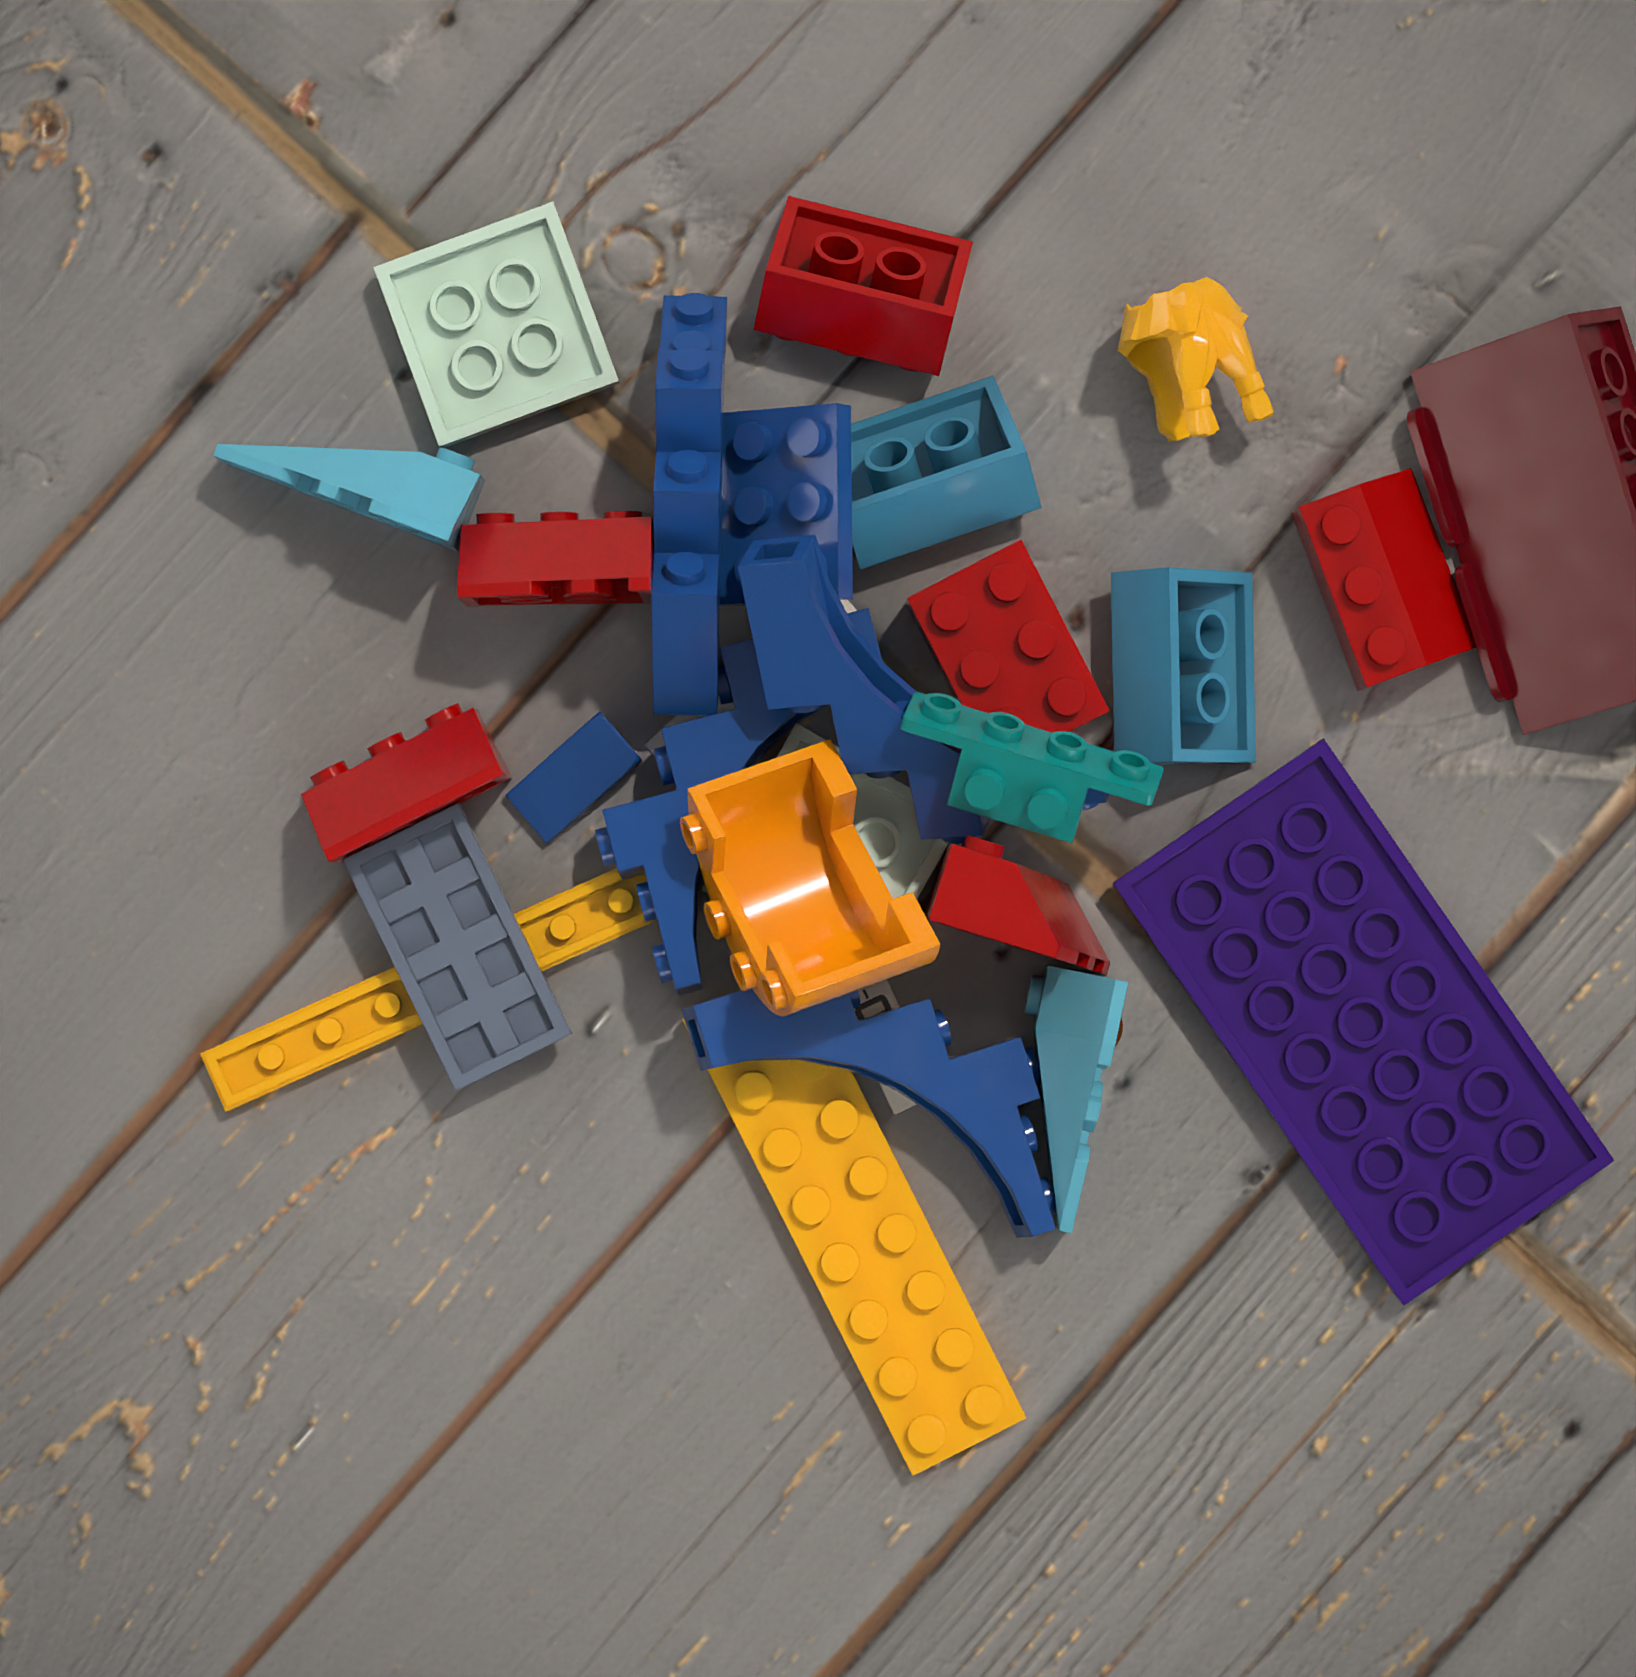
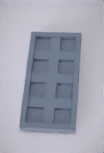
M459 803L343 860L456 1091L573 1034Z

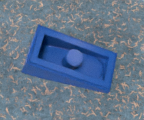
M599 711L505 796L541 838L548 843L643 760L604 714Z

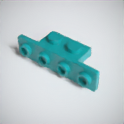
M915 692L903 715L900 729L905 732L962 749L947 802L948 806L1069 843L1073 842L1089 788L1150 806L1153 804L1164 771L1162 766L1150 763L1145 756L1128 750L1114 752L1088 744L1082 737L1071 732L1056 731L1051 733L1025 725L1021 719L1009 713L992 712L989 714L963 706L954 697L942 693L924 694Z

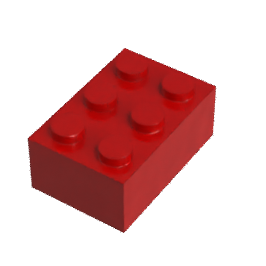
M1021 539L906 599L905 604L953 697L961 705L989 714L992 712L1009 713L1021 719L1025 725L1051 733L1056 731L1072 732L1110 711Z

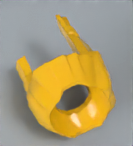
M1208 277L1195 282L1182 283L1170 291L1153 293L1145 304L1133 307L1127 304L1124 308L1122 330L1117 351L1127 359L1132 368L1147 377L1151 394L1154 397L1157 427L1159 432L1166 436L1168 442L1178 441L1190 437V435L1192 437L1205 438L1214 435L1216 431L1220 430L1211 409L1212 402L1209 389L1206 388L1216 366L1221 372L1233 379L1234 385L1241 397L1243 413L1248 423L1262 421L1272 417L1274 413L1271 402L1264 391L1265 384L1259 371H1257L1252 348L1244 327L1248 315L1241 311L1242 307L1233 300L1221 284Z

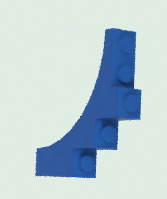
M688 293L682 296L664 295L661 340L657 357L655 386L656 460L653 489L654 563L651 592L653 714L713 715L717 714L721 489L727 297L706 296L700 293Z
M816 535L753 540L738 565V571L767 708H790V711L794 713H809L830 704L841 760L849 774L866 773L870 778L880 779L891 777L902 770H907L921 840L942 838L947 843H963L967 836L977 837L984 835L991 818L947 805L962 749L900 729L903 715L913 694L917 691L884 664L851 622L829 580ZM1089 788L1083 810L1091 809L1099 803H1106L1109 794Z
M869 608L847 613L855 628L882 660ZM753 639L719 647L724 665L719 666L718 672L721 705L734 702L735 709L661 728L665 746L654 749L657 766L663 786L675 783L677 790L603 809L606 827L595 830L605 867L616 864L623 880L646 874L647 882L636 884L645 921L658 920L663 944L652 946L661 983L673 981L679 996L704 990L696 941L698 890L702 874L697 855L689 851L680 828V818L689 815L688 788L754 766L759 758L796 723L816 712L794 713L790 711V708H767Z
M753 989L747 991L740 990L681 1009L700 1071L745 1061L800 1060L847 1069L891 1087L934 1115L969 1150L996 1190L1016 1238L1033 1237L1056 1229L1052 1214L1056 1213L1055 1194L1046 1177H1039L1032 1153L1038 1151L1036 1134L1028 1117L1025 1115L1020 1117L1017 1108L1018 1105L1040 1098L1036 1085L1041 1083L1038 1059L1031 1047L1024 1048L1021 1037L997 1042L949 1058L946 1046L951 1045L949 1025L943 1012L940 1009H933L930 998L857 1020L854 1008L860 1007L858 990L787 1016L774 1014L762 1003Z

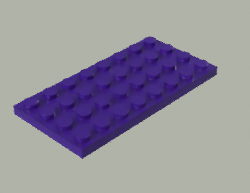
M1324 738L1112 883L1403 1306L1615 1161Z

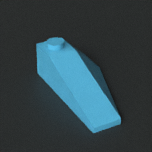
M217 444L213 454L220 462L458 551L460 547L461 525L469 524L485 482L480 474L472 471L475 460L439 447L436 457L414 451Z
M1045 965L1043 977L1031 976L1024 1013L1035 1015L1033 1035L1040 1069L1041 1083L1039 1086L1050 1180L1055 1194L1056 1227L1059 1231L1072 1234L1089 1161L1090 1145H1087L1089 1132H1094L1102 1105L1103 1082H1100L1103 1069L1111 1066L1128 982Z

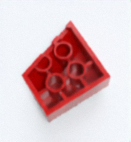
M610 511L604 512V519L579 520V515L576 512L540 513L539 522L515 523V514L513 513L476 514V524L461 525L457 598L466 606L652 604L651 592L654 563L653 518L642 517V512Z
M967 836L961 846L951 844L946 847L926 913L928 921L1107 975L1110 961L1068 883L1002 859L1005 847L983 839Z

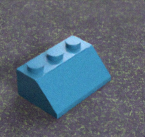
M994 375L851 424L852 550L860 570L882 562L891 561L899 556L940 542L950 541L969 532L1002 521H1008L1019 515L1042 508L1026 448Z
M1173 567L1111 572V670L1113 676L1114 752L1120 750L1133 751L1145 756L1150 763L1156 765L1256 763L1252 572Z

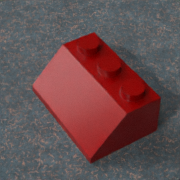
M788 196L765 270L753 330L775 335L787 341H799L835 350L847 356H859L895 365L907 371H920L939 376L973 241Z
M1412 468L1358 484L1299 506L1291 513L1357 691L1476 648L1466 612Z
M459 703L449 706L424 720L429 730L407 741L402 732L396 733L367 748L372 759L350 770L345 761H341L310 777L314 788L302 793L301 796L328 862L342 864L344 859L457 803L462 804L512 779L477 709L471 708L463 712Z

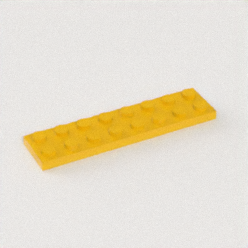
M800 1060L745 1061L707 1069L912 1476L1026 1419L1027 1417L852 1071Z

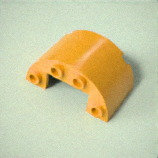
M831 739L688 788L689 815L680 818V828L689 851L697 855L701 874L710 899L709 902L704 903V914L708 927L715 939L718 940L725 937L732 952L730 955L731 969L742 991L753 989L762 1003L779 1016L790 1015L930 964L936 959L940 949V942L913 892L894 899L892 898L855 829L853 822L857 788Z

